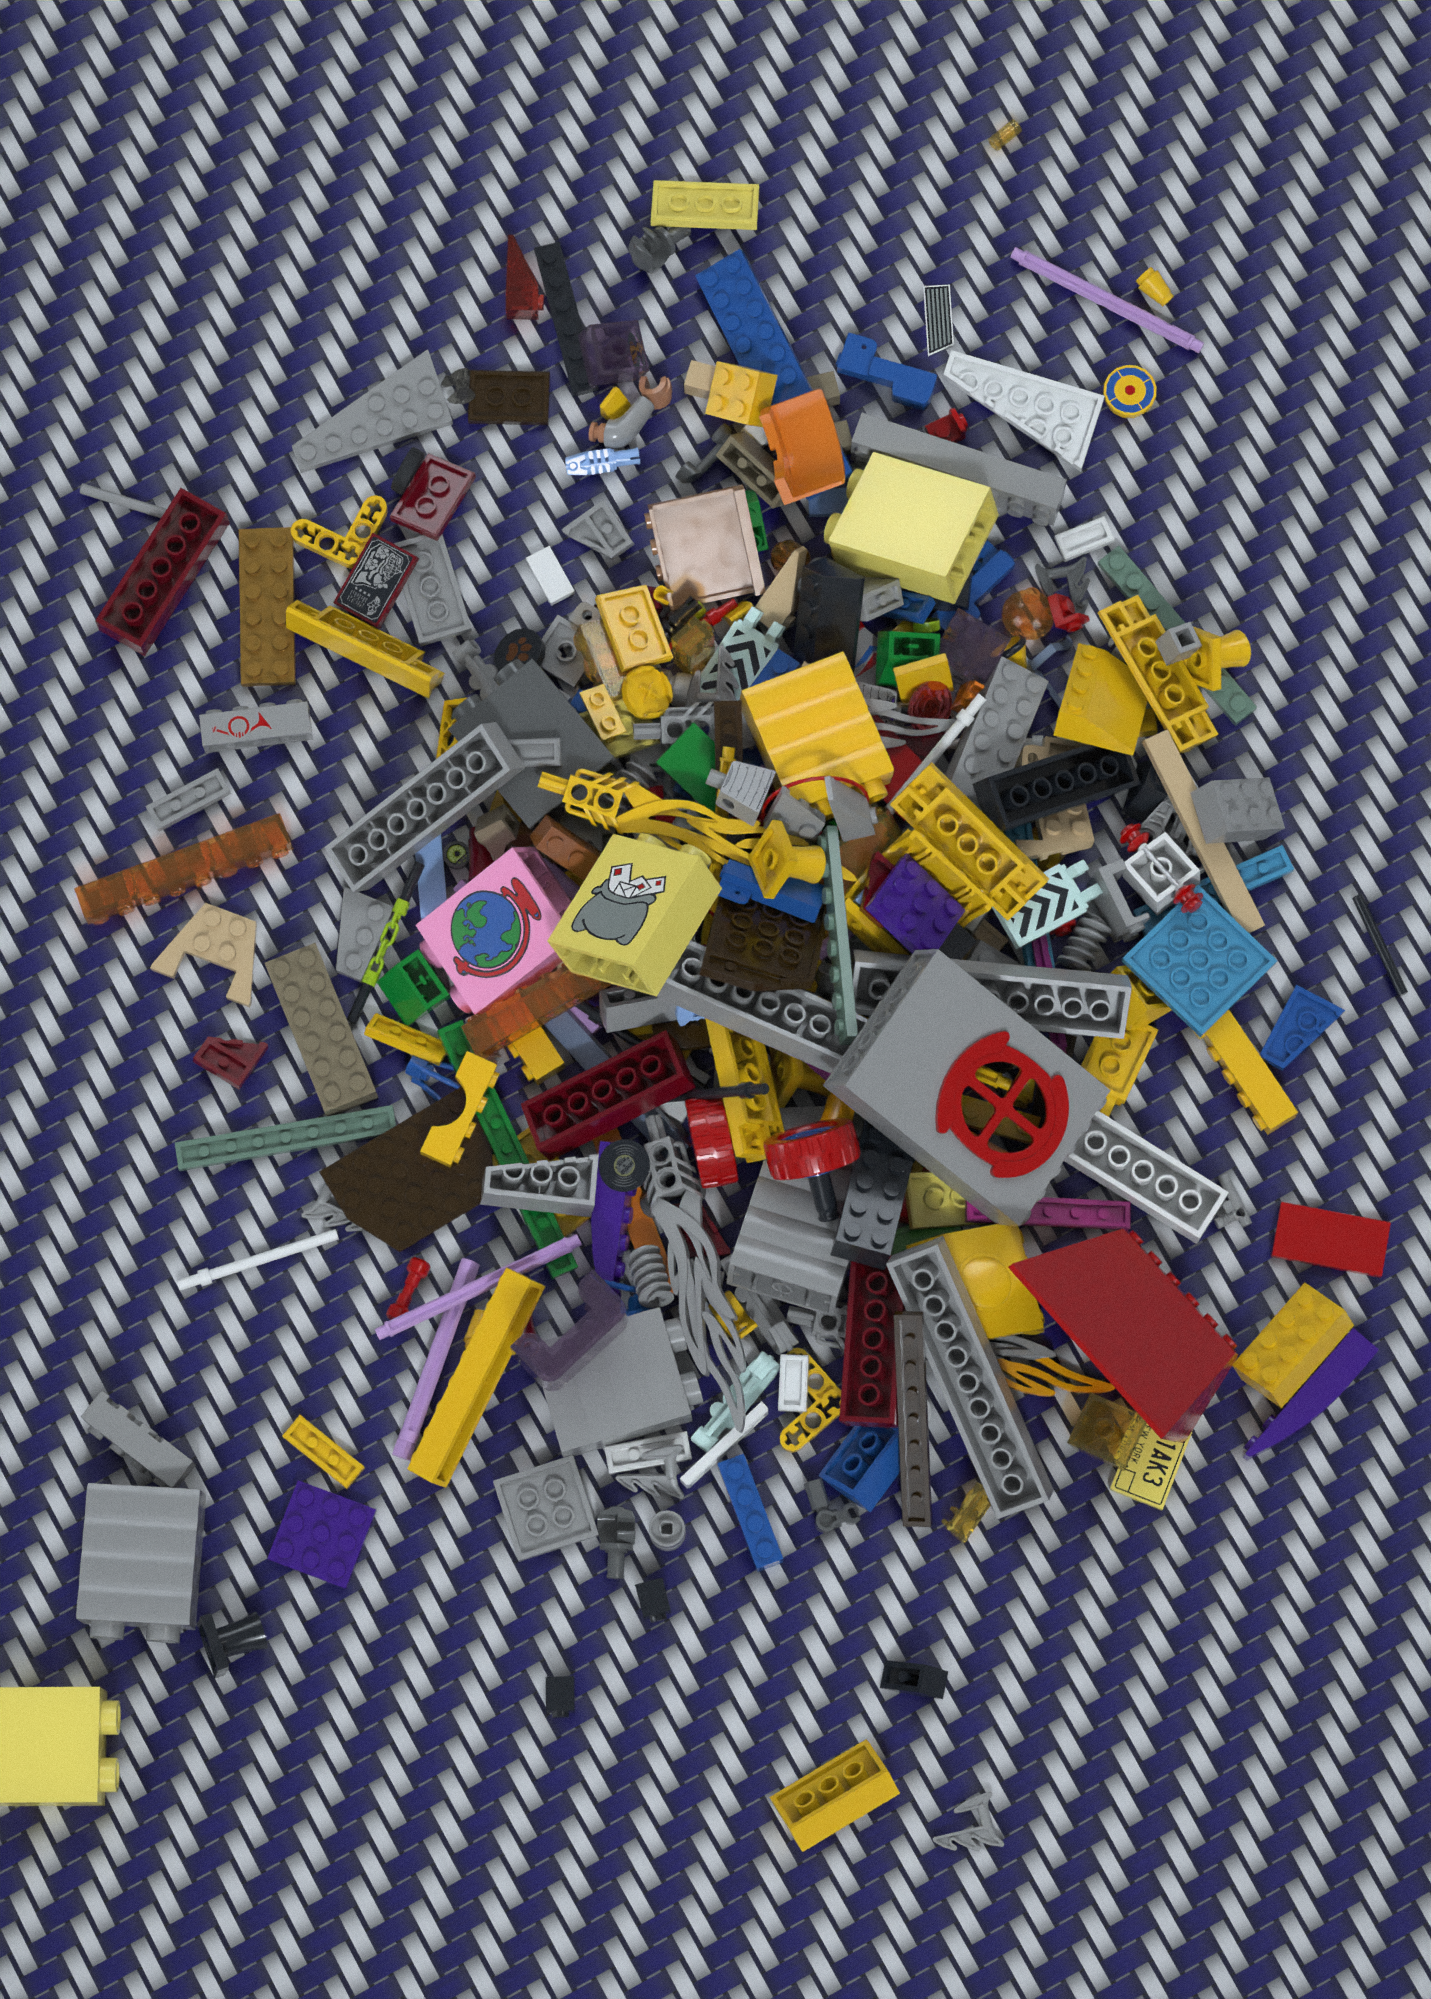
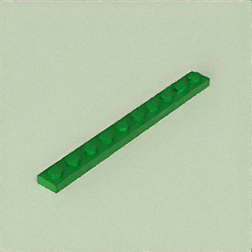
M463 1020L437 1030V1035L455 1073H457L467 1051L479 1056ZM488 1087L484 1097L488 1098L483 1112H476V1116L498 1165L530 1164L495 1088ZM519 1209L538 1250L564 1238L553 1213ZM572 1252L545 1264L552 1280L578 1268Z

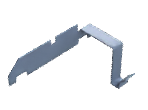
M1067 634L1063 642L1051 643L1033 660H1028L1029 665L1036 672L1035 674L1046 679L1037 668L1056 651L1071 648L1074 645L1073 640ZM1048 682L1046 690L1048 689L1049 695L1060 708L1062 699Z

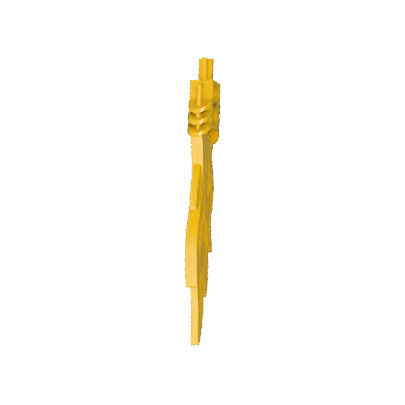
M581 768L576 771L575 775L570 774L568 780L542 771L537 787L563 795L562 802H565V810L570 814L588 819L593 826L597 827L595 822L603 824L606 830L610 831L608 826L616 828L618 834L621 835L633 832L656 834L663 841L680 850L682 845L671 837L687 842L688 845L699 848L723 865L727 864L729 860L716 852L751 866L748 860L750 853L741 848L754 849L760 838L743 839L734 845L715 832L723 834L764 833L766 830L764 826H759L761 823L756 820L754 826H751L741 819L721 817L697 802L681 799H661L640 786L639 783L641 782L633 781L627 783L624 782L627 778H612L610 776L614 774L610 772L602 775ZM584 774L596 779L591 781L580 777V775ZM578 784L584 785L588 791L586 797L581 800L575 799L571 794L572 788ZM624 792L634 808L616 816ZM602 793H609L614 798V803L609 808H603L598 804V798ZM574 805L583 808L585 812L572 809L570 806ZM677 808L690 809L713 819L693 816ZM671 815L686 818L691 826L707 836L668 822L649 819V817ZM788 834L792 845L809 846V843L801 837ZM841 865L843 879L852 882L857 881V878Z

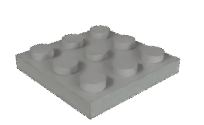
M573 1455L493 1481L519 1562L599 1536Z

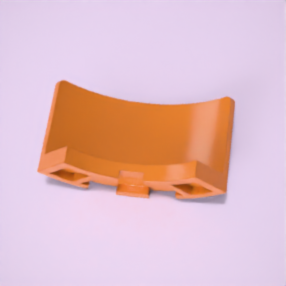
M818 388L761 409L759 418L770 450H776L777 460L773 461L774 482L784 505L845 483L842 450L822 389Z

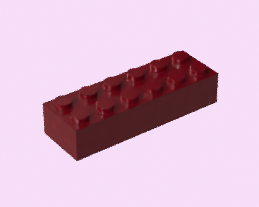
M180 488L95 620L99 631L139 654L146 656L229 526L230 522L227 513Z
M665 1030L521 1103V1107L537 1150L551 1161L696 1087L678 1041Z
M851 1261L839 1421L846 1426L899 1428L894 1313L895 1311H906L887 1265L885 1270Z

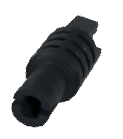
M691 595L674 612H668L660 621L668 644L673 642L686 629V623L703 608Z

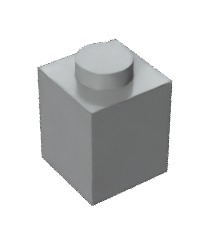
M1191 622L1168 629L1155 641L1166 666L1189 658L1202 646Z

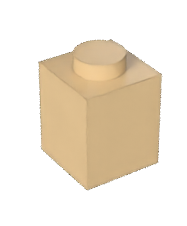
M691 360L684 383L685 394L708 399L716 366Z

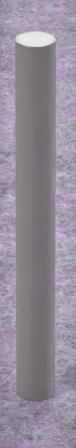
M82 483L80 488V494L161 518L167 510L163 507Z

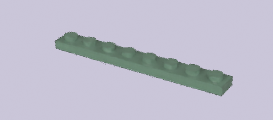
M1117 546L1098 561L1097 565L1125 598L1129 599L1138 595L1149 615L1156 614L1165 631L1185 624L1182 618L1120 546ZM1221 668L1220 690L1211 691L1203 688L1235 726L1257 709L1253 701L1224 668Z
M826 826L817 837V845L822 847L826 857L825 871L822 876L824 878L822 902L826 904L827 909L824 926L826 930H829L827 954L831 956L832 961L829 978L830 982L834 983L835 992L832 995V1007L836 1009L837 1013L834 1030L835 1035L839 1036L840 1045H851L858 1035L838 826Z
M393 1105L175 1142L179 1171L376 1138L396 1126Z

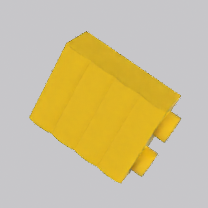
M844 652L837 653L741 691L742 713L764 765L767 769L776 771L772 781L775 791L800 779L817 776H837L853 780L862 785L869 795V805L888 795L885 785L891 782L894 768ZM825 780L806 782L789 788L790 795L795 799L799 800L802 798L809 803L810 807L825 815V822L834 817L828 801ZM839 781L864 796L863 792L856 786Z

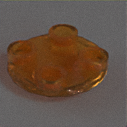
M1034 587L1013 593L1005 601L1002 608V621L1006 629L1013 636L1022 635L1026 637V640H1036L1045 636L1052 629L1054 620L1048 599Z

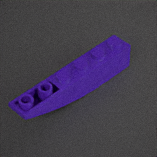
M600 1141L595 1206L591 1214L592 1253L596 1278L620 1283V1279L624 1278L626 1269L623 1255L624 1251H627L629 1247V1235H626L627 1227L633 1220V1208L630 1207L632 1196L636 1195L637 1189L619 1192L611 1189L604 1183L599 1173V1160L604 1149L613 1142ZM597 1284L603 1310L609 1312L616 1311V1306L619 1307L621 1303V1290Z
M1353 1328L1338 1343L1335 1350L1318 1366L1319 1368L1316 1372L1310 1375L1303 1383L1298 1393L1292 1396L1282 1407L1283 1410L1279 1415L1275 1417L1271 1414L1261 1427L1265 1431L1261 1436L1257 1438L1253 1435L1243 1448L1247 1452L1243 1458L1247 1461L1275 1447L1318 1417L1345 1391L1379 1349Z

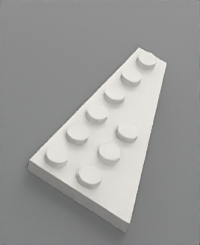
M951 350L943 374L944 379L1081 472L1102 408L1104 395Z

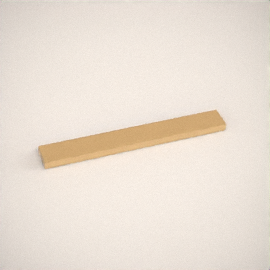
M1168 729L1142 741V744L1225 911L1248 933L1265 926L1225 844H1206L1190 794L1197 787Z

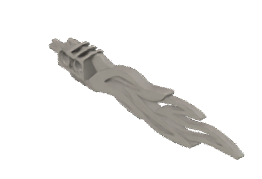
M864 698L871 716L881 715L912 724L938 726L926 730H911L874 722L877 730L908 736H925L947 731L957 720L913 717L893 711L892 709L897 707L896 703ZM695 702L691 707H670L665 710L664 716L660 717V723L633 724L634 740L660 739L661 745H665L667 750L677 739L668 735L667 726L669 724H679L683 733L692 722L695 724L704 722L709 727V734L707 736L715 742L714 706H711L714 702H708L706 706H698L700 702ZM686 712L683 716H670V713ZM742 713L743 749L756 746V743ZM880 736L885 748L899 747L906 743L905 740Z
M661 1114L650 1115L645 1121L651 1142L643 1144L650 1159V1171L643 1185L644 1189L647 1190L648 1203H651V1215L655 1216L669 1240V1277L673 1293L679 1296L680 1322L685 1341L700 1372L706 1377H709L711 1372L725 1396L736 1430L742 1433L745 1426L743 1388L737 1373L726 1356L721 1337L728 1346L741 1372L746 1371V1358L740 1336L733 1320L737 1321L738 1317L721 1287L719 1255L711 1238L703 1228L702 1199L704 1198L703 1194L697 1191L696 1185L700 1186V1183L692 1174V1171L696 1173V1169L689 1163L684 1143L666 1135ZM663 1150H668L669 1155L667 1159L659 1162V1154ZM675 1175V1184L667 1188V1179ZM683 1196L679 1208L667 1202L668 1200ZM680 1227L689 1235L698 1255L694 1261V1273L688 1246ZM703 1246L708 1256L711 1272L705 1260ZM676 1262H677V1267H678V1273H677V1275H676ZM705 1295L729 1329L736 1347L719 1321L713 1315L705 1312ZM706 1324L709 1328L716 1354L733 1382L737 1396V1405L726 1380L709 1354Z

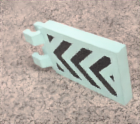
M755 607L750 608L743 621L741 619L734 621L720 643L730 653L735 663L734 667L730 666L727 662L725 665L736 678L739 688H734L729 682H726V685L732 690L737 701L740 700L741 691L752 685L778 650L780 645L777 642L786 629L785 626L776 621L773 622L766 636L754 629L764 614ZM719 646L701 673L700 692L716 693Z
M1084 859L1069 868H1066L1065 864L1062 866L1058 864L1043 872L1049 878L1048 882L1008 921L992 906L1016 950L1084 914L1087 911L1086 908L1089 907L1087 903L1103 893L1098 883L1080 892L1073 879L1084 874L1089 869Z

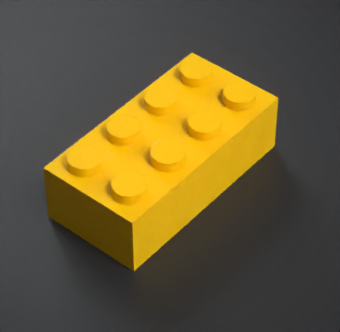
M1304 1282L1232 1366L1242 1381L1282 1408L1352 1329L1354 1324L1343 1308Z

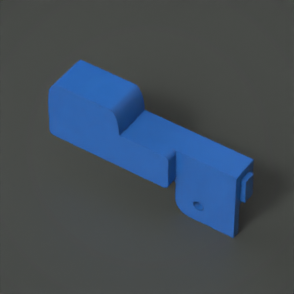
M848 332L842 353L839 352L836 362L838 373L892 388V401L919 410H925L929 406L937 382L936 374L874 357L877 343L873 339Z
M988 540L985 542L973 568V572L976 574L972 577L969 610L936 611L932 615V618L940 619V629L938 631L946 637L950 628L956 624V619L960 622L963 618V621L965 619L967 624L966 629H961L962 627L959 629V636L961 637L979 622L980 611L976 605L1015 568L1014 559L1006 551H998Z
M729 859L727 864H724L719 876L722 877L719 883L722 890L718 896L739 904H746L751 898L812 923H815L823 903L822 889L824 885L820 883L811 884L788 877L774 899L764 898L752 867Z

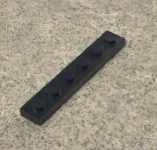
M560 242L535 247L534 253L572 395L576 397L599 391Z

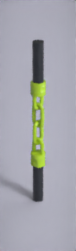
M415 861L402 893L392 908L394 916L385 925L381 934V946L378 953L370 960L363 975L362 985L347 1017V1021L357 1024L372 987L375 988L383 969V957L386 950L394 943L399 932V920L401 916H406L410 899L425 865ZM389 927L395 929L390 942L388 939H384ZM374 961L376 964H380L377 972L371 970Z

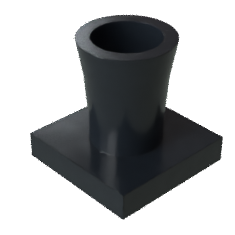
M256 1611L219 1628H216L211 1613L200 1616L197 1628L214 1679L226 1675L229 1668L226 1658L250 1651L268 1649L265 1632Z

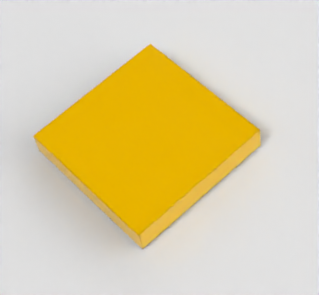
M945 653L893 668L899 697L903 703H910L914 697L913 693L925 684L930 688L929 691L932 692V696L927 693L926 688H923L916 696V699L920 697L918 701L935 697V690H940L941 695L944 694V688H946L947 692L954 691Z

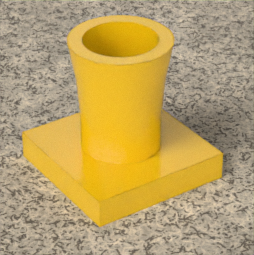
M1193 626L1202 646L1189 658L1182 661L1196 685L1211 691L1220 690L1221 668L1245 667L1251 658L1250 643L1246 635L1240 630H1233L1223 636H1217Z
M780 820L771 821L748 856L763 897L767 899L775 898L788 877L800 879L811 884L818 883L824 874L826 857L822 847L818 845L792 846L783 822Z
M776 1050L770 1061V1070L779 1108L786 1106L797 1088L815 1092L825 1097L830 1096L831 1092L820 1084L821 1076L814 1072L804 1061Z

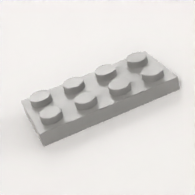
M421 535L394 543L419 558L403 587V592L420 647L471 632V625L443 535L440 536L438 541Z

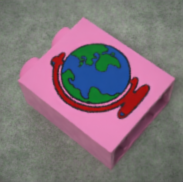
M512 847L416 924V927L425 939L420 943V950L432 966L437 969L442 967L445 969L454 983L449 988L450 996L462 1011L468 1014L473 1012L474 1015L491 1014L499 1007L524 993L563 962L547 940L572 901L535 847Z

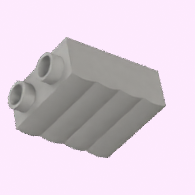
M766 1159L763 1161L730 1260L726 1284L833 1316L851 1261L830 1255L839 1218L829 1222H820L818 1220L819 1213L815 1208L808 1178L775 1180L771 1177ZM853 1162L830 1172L838 1203L837 1210L840 1213Z
M660 1307L530 1345L563 1458L570 1455H581L604 1448V1446L618 1444L692 1422L690 1406L704 1403L695 1371L679 1374L674 1353L688 1349L679 1318L664 1321Z
M88 1483L76 1619L83 1624H90V1638L123 1640L125 1626L147 1627L146 1641L180 1643L181 1629L196 1630L206 1495L200 1489Z

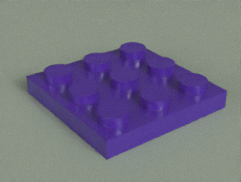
M908 853L898 860L865 907L912 954L915 950L939 949L965 912V909Z
M298 1480L267 1559L347 1589L377 1510Z

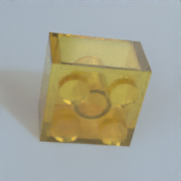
M1091 1392L1067 1443L1077 1451L1125 1471L1147 1423L1137 1412Z

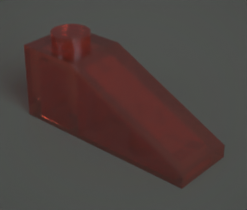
M508 235L507 319L539 320V311H544V295H539L538 284L514 235Z

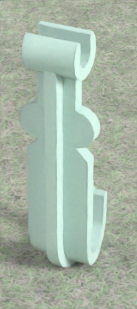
M761 1351L746 1368V1371L742 1372L739 1376L744 1393L745 1413L772 1382L780 1369V1364L774 1360L775 1358L767 1355L764 1351ZM732 1384L730 1390L737 1405L736 1391ZM724 1395L723 1403L715 1402L711 1405L710 1414L712 1418L705 1427L700 1426L691 1437V1441L706 1453L718 1443V1437L725 1428L732 1430L735 1427Z

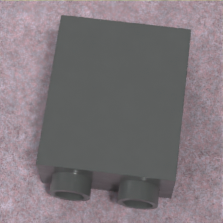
M519 659L510 662L494 678V681L499 686L483 700L477 694L468 697L452 713L457 722L448 730L458 742L480 724L497 722L508 740L561 738L562 766L525 767V769L498 789L532 831L536 829L546 815L558 822L568 814L565 810V802H562L563 795L537 787L542 771L569 780L570 774L575 775L576 771L581 768L602 775L608 772L615 775L623 768L533 659L525 665ZM584 774L580 775V777L591 781L596 779ZM582 784L575 785L571 790L572 796L579 800L585 798L588 792L587 788Z

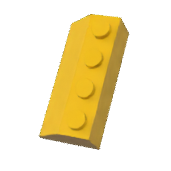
M865 1739L769 1798L801 1851L804 1852L900 1794L889 1771L869 1741Z

